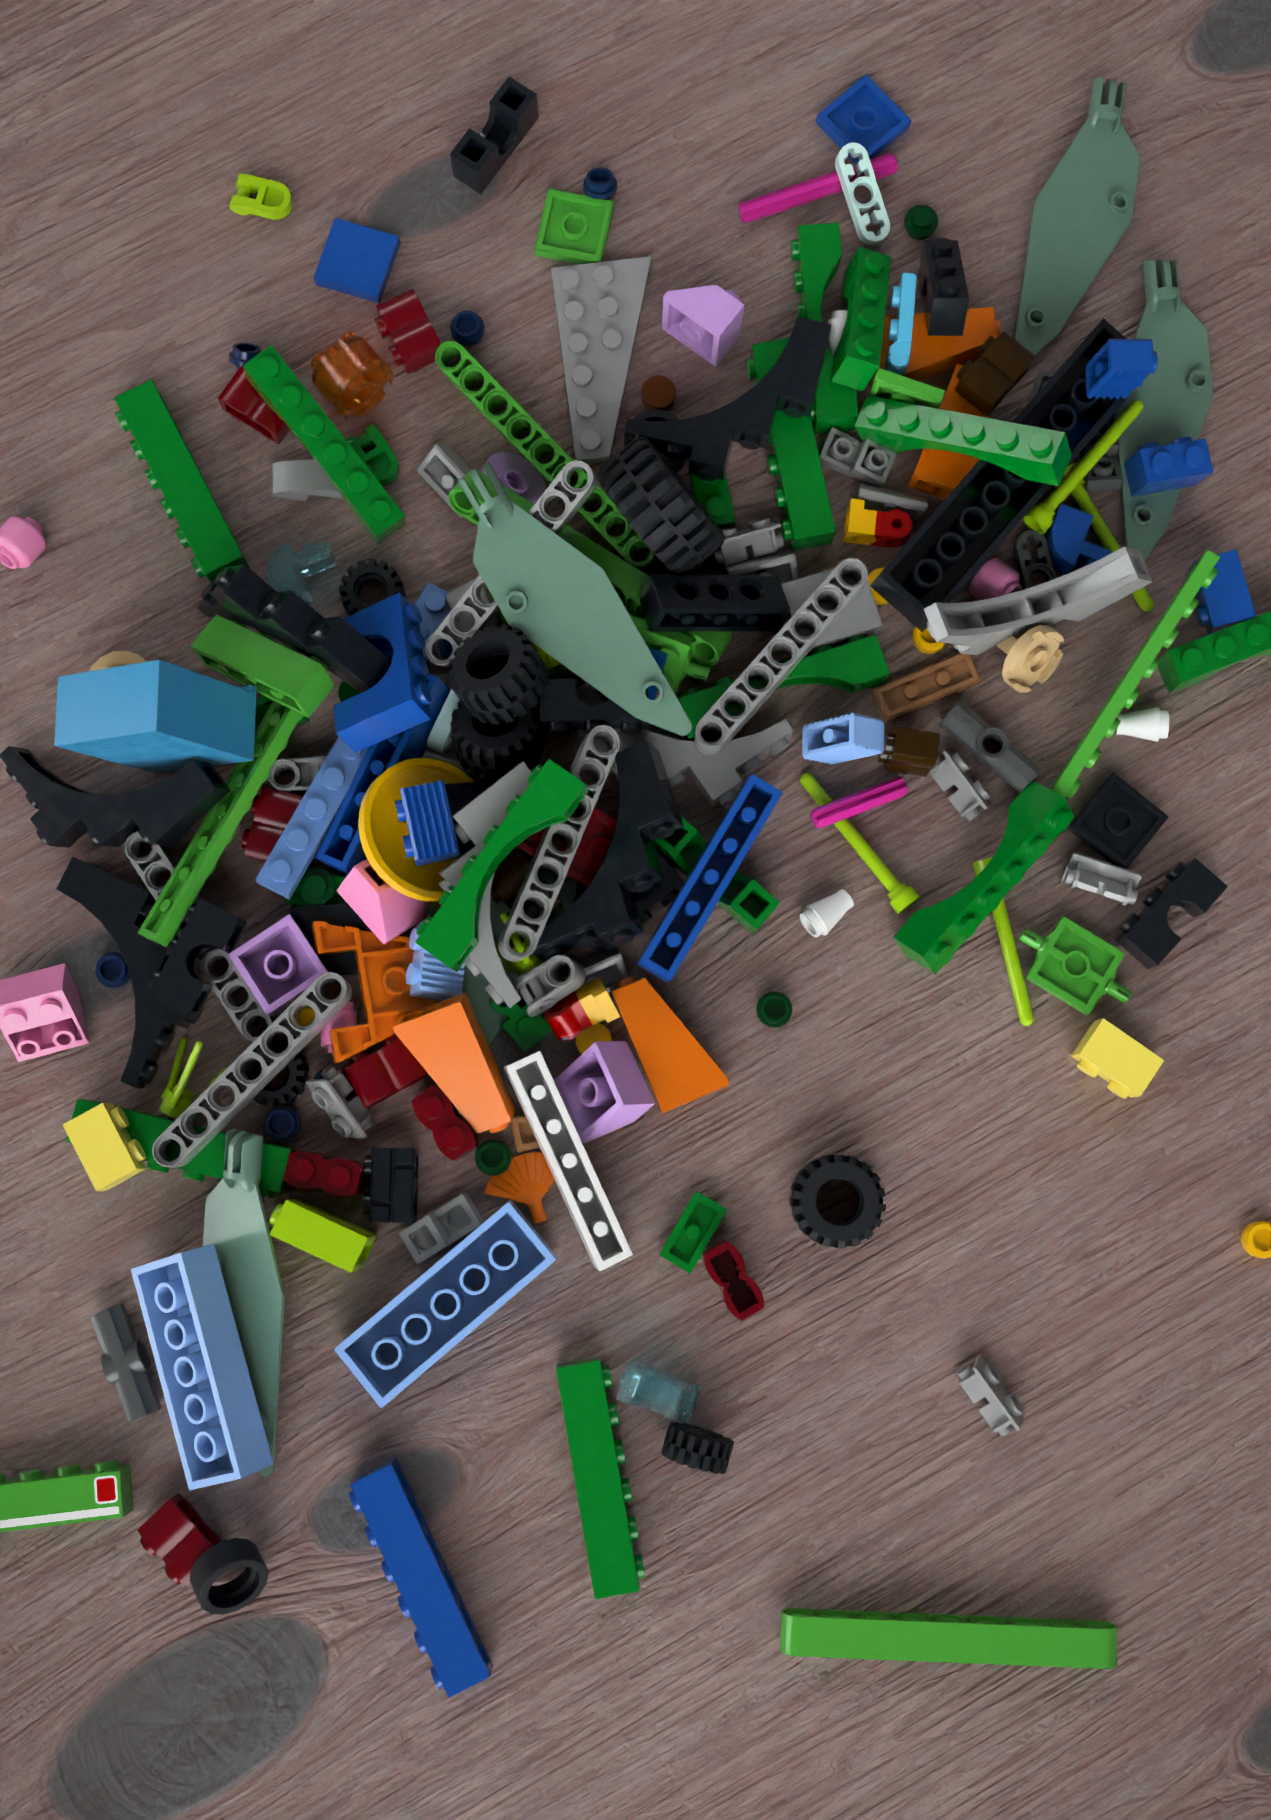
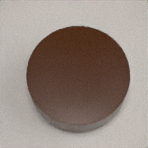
M655 375L644 382L641 398L648 410L667 411L673 406L676 389L669 378Z

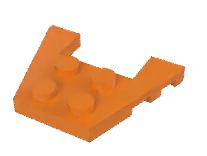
M314 921L312 923L317 956L350 951L355 952L366 1024L329 1030L334 1063H340L394 1035L393 1025L400 1016L436 1003V1000L410 996V985L406 984V971L409 964L413 963L414 950L409 948L408 937L397 936L383 944L373 932L359 930V928L350 926L341 927L327 924L328 922Z

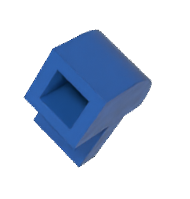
M1062 503L1055 511L1054 522L1047 530L1045 538L1048 543L1053 569L1061 575H1066L1070 573L1074 566L1080 569L1113 553V551L1084 541L1094 516Z

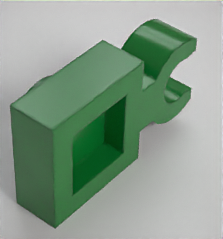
M492 998L489 1000V1004L494 1011L505 1014L508 1017L500 1025L524 1053L552 1030L540 1014L533 1017L528 1015L526 1002L520 1007L516 1003L509 1008L507 1005H497Z

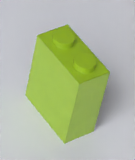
M300 1198L286 1200L284 1205L279 1203L269 1221V1224L273 1225L269 1235L350 1273L363 1269L378 1237L377 1234Z

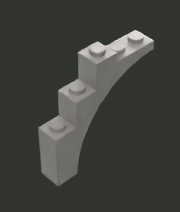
M1124 546L1078 570L1018 592L973 602H935L926 607L924 611L928 619V631L936 639V642L953 644L963 654L978 655L1011 636L1021 637L1029 629L1038 625L1052 626L1063 619L1080 622L1153 581L1140 550Z
M586 682L577 688V696L584 704L599 706L605 703L589 683ZM784 719L761 732L731 740L721 752L709 756L700 753L695 747L694 741L677 740L653 733L647 729H642V732L637 734H624L620 732V729H615L620 738L618 752L646 739L659 751L672 790L686 781L684 775L689 774L711 807L719 802L722 806H725L733 801L738 793L737 790L741 788L743 782L738 773L742 772L743 775H746L756 769L761 764L759 759L769 752L772 756H775L790 745L788 740L793 732L789 723ZM574 730L579 739L583 741L587 735L584 733V730ZM598 737L593 738L595 749L599 752H607L606 742ZM615 759L610 768L608 776L612 773L618 776Z
M524 762L519 763L452 816L455 822L456 836L463 844L470 841L473 846L439 872L444 879L439 883L444 892L450 885L455 887L464 876L461 870L466 861L472 855L478 856L486 845L483 843V840L488 831L495 824L501 825L508 815L505 813V810L510 801L517 794L522 796L530 785L527 780L531 771ZM493 874L481 902L478 923L479 943L464 964L475 977L479 973L485 977L489 985L484 989L497 1005L504 1001L511 1008L521 1000V997L506 976L495 948L490 921Z

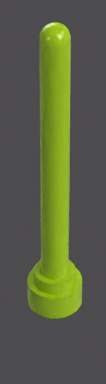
M1133 400L1046 501L1034 505L1025 515L1023 521L1031 530L1043 535L1051 527L1055 517L1054 511L1142 412L1144 404L1141 400Z
M1075 462L1066 468V471L1061 482L1073 470V468L1078 464V462ZM1082 479L1071 492L1081 511L1094 516L1090 526L1102 546L1113 552L1121 549L1084 488L1083 484L1085 481ZM1145 587L1132 593L1142 611L1150 612L1154 608V602Z
M804 773L801 775L800 783L819 806L833 801L812 774ZM848 818L833 823L889 891L887 895L891 899L889 904L897 914L903 912L921 897L912 885L908 887L904 882L901 884Z
M993 857L973 862L976 877L984 870ZM1003 897L998 907L992 913L1020 1023L1024 1026H1030L1034 1022V1016Z

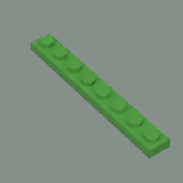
M1207 550L1198 558L1050 787L1051 790L1069 799L1076 793L1082 783L1078 776L1084 767L1090 769L1098 759L1101 750L1097 747L1103 737L1111 738L1121 723L1116 717L1123 707L1129 709L1140 694V690L1136 688L1142 677L1148 679L1157 668L1160 660L1155 657L1162 646L1166 649L1170 647L1179 633L1175 626L1182 616L1187 619L1199 602L1198 599L1194 598L1201 586L1207 589L1216 577L1219 570L1214 568L1220 556Z
M273 700L255 731L254 761L240 762L235 765L226 781L231 791L207 813L138 934L164 947H168L171 940L176 937L188 909L192 904L196 903L202 886L208 876L214 872L220 855L226 845L232 841L238 824L244 814L250 810L256 793L262 783L268 779L271 767L280 752L286 748L289 736L304 715Z

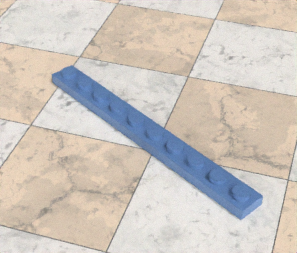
M429 582L415 604L422 616V622L419 625L420 633L425 642V648L422 649L425 663L428 659L425 652L426 644L451 611L446 600L449 592ZM388 655L386 657L392 661L393 655ZM340 737L337 738L255 879L257 884L290 900L325 839L369 747L359 752H354Z

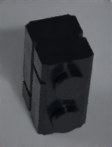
M372 1148L371 1155L365 1156L364 1175L371 1178L370 1192H364L363 1214H369V1222H417L419 1148Z

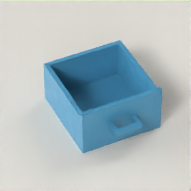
M160 659L59 676L54 746L152 773L178 771L192 760L207 762L212 766L254 761L257 687L254 685L236 687Z

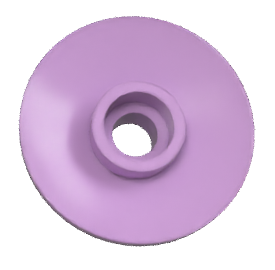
M500 452L492 455L486 461H489L502 485L531 503L535 504L545 492L546 484L543 477L523 457L509 452Z

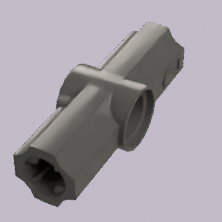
M961 700L939 724L971 752L973 759L977 763L988 766L1019 794L1041 770V768L1009 742L1008 735L1003 730L989 725ZM983 740L994 742L998 749L997 753L991 754L985 751L982 745Z
M124 1304L116 1305L90 1316L103 1351L101 1364L104 1374L109 1383L115 1385L128 1422L161 1409L160 1401L148 1372L151 1365L147 1350L143 1343L136 1339Z

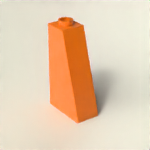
M994 308L967 309L963 336H928L925 313H914L910 360L903 376L916 381H922L951 370L957 364L964 365L968 360H977L981 356L978 354V351L990 336L996 339L1001 334L1000 320H995ZM896 315L885 316L879 368L886 370L885 360L889 347L894 343V341H888L890 319L896 318ZM877 371L875 372V374H874L873 377L871 378L872 385H873V382H874V379H875V376H876Z
M957 364L939 409L986 417L955 391L959 382L956 376L963 367ZM922 449L908 487L945 500L980 459L951 451Z
M634 975L616 983L617 989L612 991V997L662 1114L730 1085L726 1075L646 978L637 981Z
M466 992L400 1016L393 1025L395 1034L477 1134L489 1130L490 1133H496L510 1125L509 1122L512 1121L516 1109Z

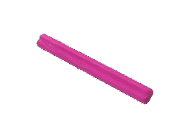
M891 153L870 160L876 180L893 175L898 171L897 159ZM853 165L855 175L852 177V179H849L851 183L858 177L865 176L864 173H862L860 176H857L855 170L856 165ZM837 171L742 202L738 205V212L743 223H749L842 192L843 189Z

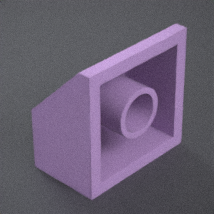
M718 285L667 291L663 296L662 329L717 367L740 338L745 304L742 303L737 294L730 290L725 291Z
M290 914L228 954L266 1015L273 1018L279 1017L323 973H328Z
M597 1041L593 1043L554 1080L582 1143H587L635 1122L655 1104L627 1041Z

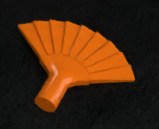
M524 1153L511 1158V1163L506 1171L490 1178L484 1194L514 1200L515 1202L527 1205L533 1223L537 1225L548 1220L542 1199L555 1180L543 1153Z

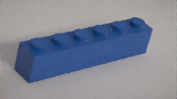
M430 673L426 676L427 687L432 697V702L429 703L431 719L368 748L315 857L331 869L348 875L355 865L367 859L360 841L358 827L361 802L371 783L388 768L408 759L422 758L427 748L430 732L450 693V689L438 676Z
M751 774L744 781L636 961L637 965L665 982L672 980L783 792L754 774Z
M394 1458L357 1477L350 1484L352 1491L349 1492L350 1500L357 1513L363 1512L368 1526L365 1527V1531L371 1545L374 1548L379 1546L385 1559L381 1562L387 1580L390 1583L395 1581L401 1594L398 1596V1603L402 1613L406 1618L411 1617L417 1631L414 1632V1637L420 1651L423 1654L428 1652L434 1665L430 1670L438 1689L444 1688L448 1698L487 1679L491 1676L492 1662L397 1459Z

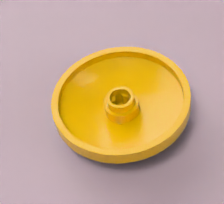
M431 758L408 759L391 766L371 783L363 797L359 810L358 827L363 851L372 868L384 882L408 897L436 902L440 900L444 893V890L439 885L444 879L439 872L457 858L416 866L414 857L407 858L402 836L409 835L406 821L399 822L395 801L402 799L401 788L444 780L445 784L474 782V780L457 767Z

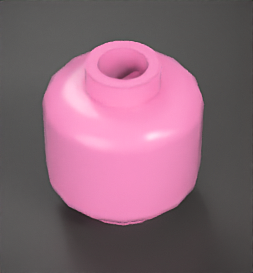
M12 516L8 518L0 527V562L11 569H16L17 567L25 569L31 566L46 548V540L42 534L43 528L30 517L23 519Z
M990 558L970 579L968 590L970 595L978 601L1021 591L1022 586L1019 584V573L999 558Z

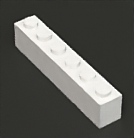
M537 1051L504 1066V1070L594 1267L598 1271H602L632 1256V1251L541 1052Z

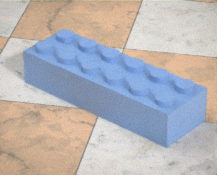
M509 1201L334 1350L378 1406L383 1408L558 1257L514 1203Z
M214 1243L131 1269L189 1490L241 1479L273 1465L269 1444Z

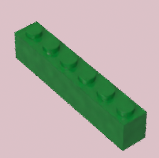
M790 338L752 344L750 358L746 359L748 379H754L755 385H757L775 365ZM777 410L768 444L770 455L766 456L769 475H775L777 487L773 489L775 504L777 508H782L784 520H781L784 541L789 540L791 551L832 544L836 530L811 417L793 418L785 415L783 411Z
M152 379L114 397L120 409L115 412V415L125 432L131 430L135 439L130 441V445L139 461L143 459L147 461L150 468L144 472L154 490L161 489L165 498L159 501L168 518H176L180 527L175 529V532L185 549L191 547L195 557L190 559V562L199 578L206 576L209 582L215 581L218 574L227 566L245 564L250 568Z
M77 1098L72 1119L96 1107L101 1102ZM121 1108L129 1122V1126L126 1129L131 1139H136L145 1152L146 1158L144 1161H148L146 1168L168 1173L170 1167H163L154 1160L152 1147L156 1139L175 1120ZM193 1125L194 1130L198 1134L206 1130L205 1127ZM220 1131L191 1162L183 1167H178V1169L183 1170L182 1177L204 1181V1177L207 1175L219 1178L218 1183L223 1179L226 1132ZM67 1135V1138H66V1141H65V1142L71 1143V1141H70V1139H69V1137H68V1135ZM175 1140L170 1142L166 1149L168 1158L174 1161L181 1152V1147ZM263 1141L262 1172L260 1184L258 1185L261 1196L274 1198L276 1192H287L289 1184L283 1179L288 1156L290 1153L297 1152V1149Z
M601 1356L557 1364L556 1373L594 1598L600 1599L640 1591L639 1579L646 1578L642 1554L635 1555L632 1540L639 1539L636 1517H628L626 1502L632 1501L629 1477L621 1478L619 1464L626 1463L622 1440L615 1441L613 1426L619 1425L616 1402H608L606 1388L613 1387L609 1364L602 1365Z

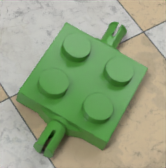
M629 614L646 645L668 654L663 674L675 695L686 674L705 682L707 681L711 667L691 661L690 650L694 637L681 632H650L645 619Z
M1060 917L1052 932L1045 938L1027 927L1023 930L1022 935H1020L1019 941L1036 950L1034 962L1024 978L1084 1015H1089L1098 999L1106 993L1123 1004L1131 996V990L1114 981L1116 969L1125 953L1068 918Z

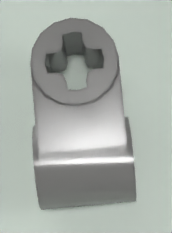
M327 756L278 759L271 767L268 779L275 790L304 796ZM287 770L295 772V778L289 785L278 784V777L282 772Z
M556 955L535 969L519 976L513 981L512 985L516 991H520L528 1006L526 1011L530 1017L544 1013L558 1001L578 990L585 981L586 972L580 962L564 955ZM569 965L571 969L570 976L566 981L561 982L559 972L564 966Z

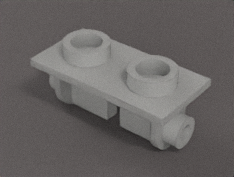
M763 518L750 522V529L737 532L736 527L721 530L725 535V539L719 550L713 552L716 564L728 566L748 560L745 547L751 545L754 558L778 552V548L783 547L784 543L781 533L775 534L774 529L782 527L781 523L770 522V518Z
M944 750L942 753L947 759L942 761L940 757H937L935 766L929 773L943 792L953 785L958 788V791L948 798L960 813V816L962 818L966 816L971 821L981 814L978 810L980 805L984 810L991 807V804L988 802L991 795L980 780L974 783L966 772L970 769V766L958 751L953 754L951 750Z
M1073 852L1060 881L1069 884L1070 888L1078 887L1120 901L1121 905L1126 906L1128 903L1132 905L1135 903L1138 896V891H1135L1142 878V874Z
M331 1065L321 1072L323 1079H312L305 1082L312 1091L313 1100L318 1106L325 1109L332 1119V1127L339 1135L344 1138H365L367 1136L364 1130L373 1124L371 1121L372 1114L364 1107L358 1095H353L346 1101L345 1097L353 1090V1087L340 1069H335Z
M978 1355L972 1369L967 1365L957 1372L960 1378L958 1383L974 1404L984 1397L989 1401L979 1407V1411L994 1432H999L1001 1436H1004L1012 1431L1013 1426L1017 1431L1021 1429L1025 1416L1023 1414L1024 1408L1020 1400L1013 1393L1009 1394L1001 1384V1376L992 1363H986L983 1357Z

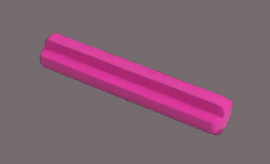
M895 777L814 808L810 813V819L815 828L820 829L901 798L908 792V787L902 777Z

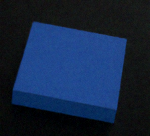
M866 74L817 115L816 123L841 149L848 143L861 144L866 149L871 160L910 128L911 119ZM848 153V157L857 164L859 162L858 157L852 158L850 153Z
M335 218L313 278L315 284L380 304L401 244L399 236Z

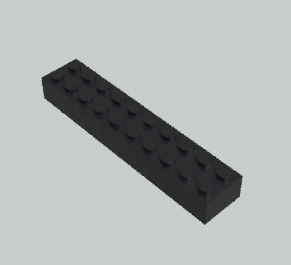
M1104 318L1013 421V423L1065 432L1072 453L1068 466L1126 400L1122 397L1110 399L1108 396L1105 399L1101 396L1098 399L1094 396L1089 399L1086 395L1085 367L1088 361L1098 353V350L1108 342V339H1126ZM980 459L877 576L870 587L923 632L927 628L928 621L924 609L935 602L950 603L1051 485L1025 480L1004 468Z

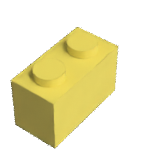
M1104 1018L1092 1023L1071 1057L1079 1062L1077 1067L1081 1071L1094 1078L1099 1075L1109 1082L1107 1088L1124 1099L1127 1096L1130 1098L1141 1096L1164 1062L1158 1055Z
M101 1103L63 1124L96 1191H107L147 1169L142 1161L146 1158L142 1146L136 1139H131L126 1129L129 1126V1122L125 1113L119 1106L115 1107L114 1104Z

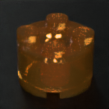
M351 331L344 333L338 342L325 352L316 354L310 363V367L313 369L312 383L314 387L342 418H347L346 414L351 413L355 417H359L371 411L385 397L386 394L383 388L386 382L391 385L393 381L391 368L364 338L356 336Z

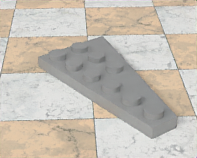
M652 256L551 268L575 460L594 464L609 462L611 459Z

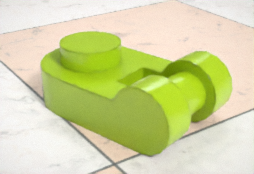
M244 173L238 175L236 181L238 190L236 195L231 197L229 208L233 212L244 216L252 214L272 220H280L290 214L293 209V200L289 189L284 184ZM258 193L256 199L250 198L251 194Z

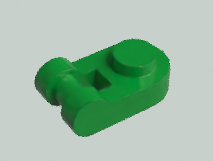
M371 423L364 428L365 432L357 437L352 435L346 440L380 484L386 486L397 479L399 464L395 454L374 423ZM371 444L376 447L366 454L363 449Z

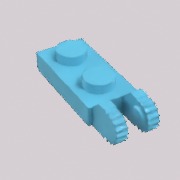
M903 273L899 286H893L890 307L896 308V318L890 319L888 341H894V343L889 347L885 360V369L902 376L905 374L906 366H908L910 360L917 275L914 273Z

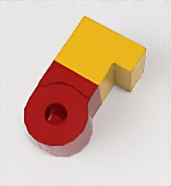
M851 498L846 509L843 542L889 548L898 547L903 544L912 528V519L908 513L900 509H893L887 513L864 509L865 500Z
M599 977L572 992L544 1012L545 1019L559 1041L573 1039L581 1034L583 1030L603 1020L609 1023L620 1017Z

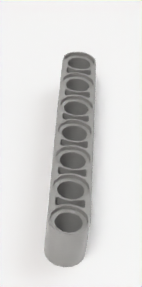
M574 460L563 467L528 513L559 535L594 491L597 481L595 472L583 461ZM579 469L585 470L588 474L586 485L579 489L571 487V474ZM561 498L565 503L564 513L556 518L550 517L547 512L549 502L552 499ZM480 574L429 638L425 652L427 658L432 663L439 666H448L450 660L455 658L453 653L457 647H462L464 645L463 641L467 637L471 638L476 635V631L484 630L500 610L495 600L492 603L486 604L481 599V589L486 584ZM468 611L474 616L475 625L470 631L464 632L459 627L458 621L460 615ZM446 639L451 643L453 650L451 656L443 660L437 654V645Z
M848 558L840 562L701 718L696 726L694 737L695 747L700 753L712 756L721 752L862 592L868 576L867 567L862 561L857 558ZM843 574H852L857 578L858 583L853 585L847 584L842 580L841 576ZM823 599L830 600L834 603L835 609L831 611L824 610L819 606L818 602ZM806 625L812 630L813 634L808 637H802L797 634L795 627ZM775 651H783L787 653L790 660L786 663H778L772 658L771 654ZM752 677H760L764 679L767 686L764 689L757 690L749 685L748 680ZM729 703H737L743 708L744 712L739 716H731L725 711L724 707ZM707 729H714L720 734V740L708 743L704 741L701 733Z
M599 725L593 728L580 744L569 773L581 780L579 771L583 769L588 770L594 777V784H586L588 793L578 805L581 812L579 818L570 816L566 822L549 826L543 832L498 940L499 953L508 961H520L531 955L536 949L618 752L620 738L616 730L611 726ZM593 738L603 739L607 744V752L603 753L595 749ZM552 835H561L566 840V851H558L553 847L551 842ZM544 867L551 871L553 874L551 885L540 882L537 876L539 868ZM525 901H533L539 907V916L536 919L529 918L524 913L523 905ZM511 934L520 935L524 939L525 949L522 953L513 951L509 946Z
M137 831L127 838L125 853L157 901L164 887L158 886L159 875L165 871H170L172 875L177 864L167 848L160 845H152L151 853L147 857L140 858L139 849L147 842ZM184 919L180 924V930L177 934L179 937L186 926ZM218 948L204 949L197 955L195 963L208 983L213 986V991L241 1034L247 1040L254 1042L258 1037L253 1034V1023L259 1018H265L269 1027L277 1018L266 1015L228 956L229 953ZM221 959H227L229 963L228 971L224 975L217 977L214 972L215 964ZM245 988L248 992V999L244 1005L237 1007L233 1002V996L238 989Z
M333 972L323 973L156 1139L152 1147V1155L156 1163L163 1167L178 1168L191 1162L348 1004L352 996L350 983L339 974ZM330 982H340L342 987L341 994L336 999L328 1000L324 993L326 986ZM311 1007L315 1011V1019L312 1024L303 1027L299 1023V1014L303 1009ZM284 1033L288 1037V1047L282 1053H276L272 1047L273 1040L277 1035ZM258 1060L262 1067L261 1074L258 1078L250 1080L246 1075V1068L250 1062ZM230 1086L234 1090L235 1099L231 1105L224 1107L219 1099L220 1093L224 1088ZM203 1113L207 1117L208 1126L204 1132L198 1134L193 1128V1121L197 1115ZM173 1140L177 1141L181 1147L180 1155L174 1161L170 1160L166 1154L167 1146Z

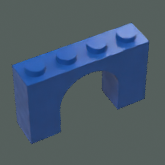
M400 592L343 619L385 656L393 655L388 671L376 685L334 705L336 734L354 752H359L431 719L429 703L432 702V697L426 683V676L429 672L423 658L422 649L425 648V642L420 633L419 625L422 622V616L414 603H409Z

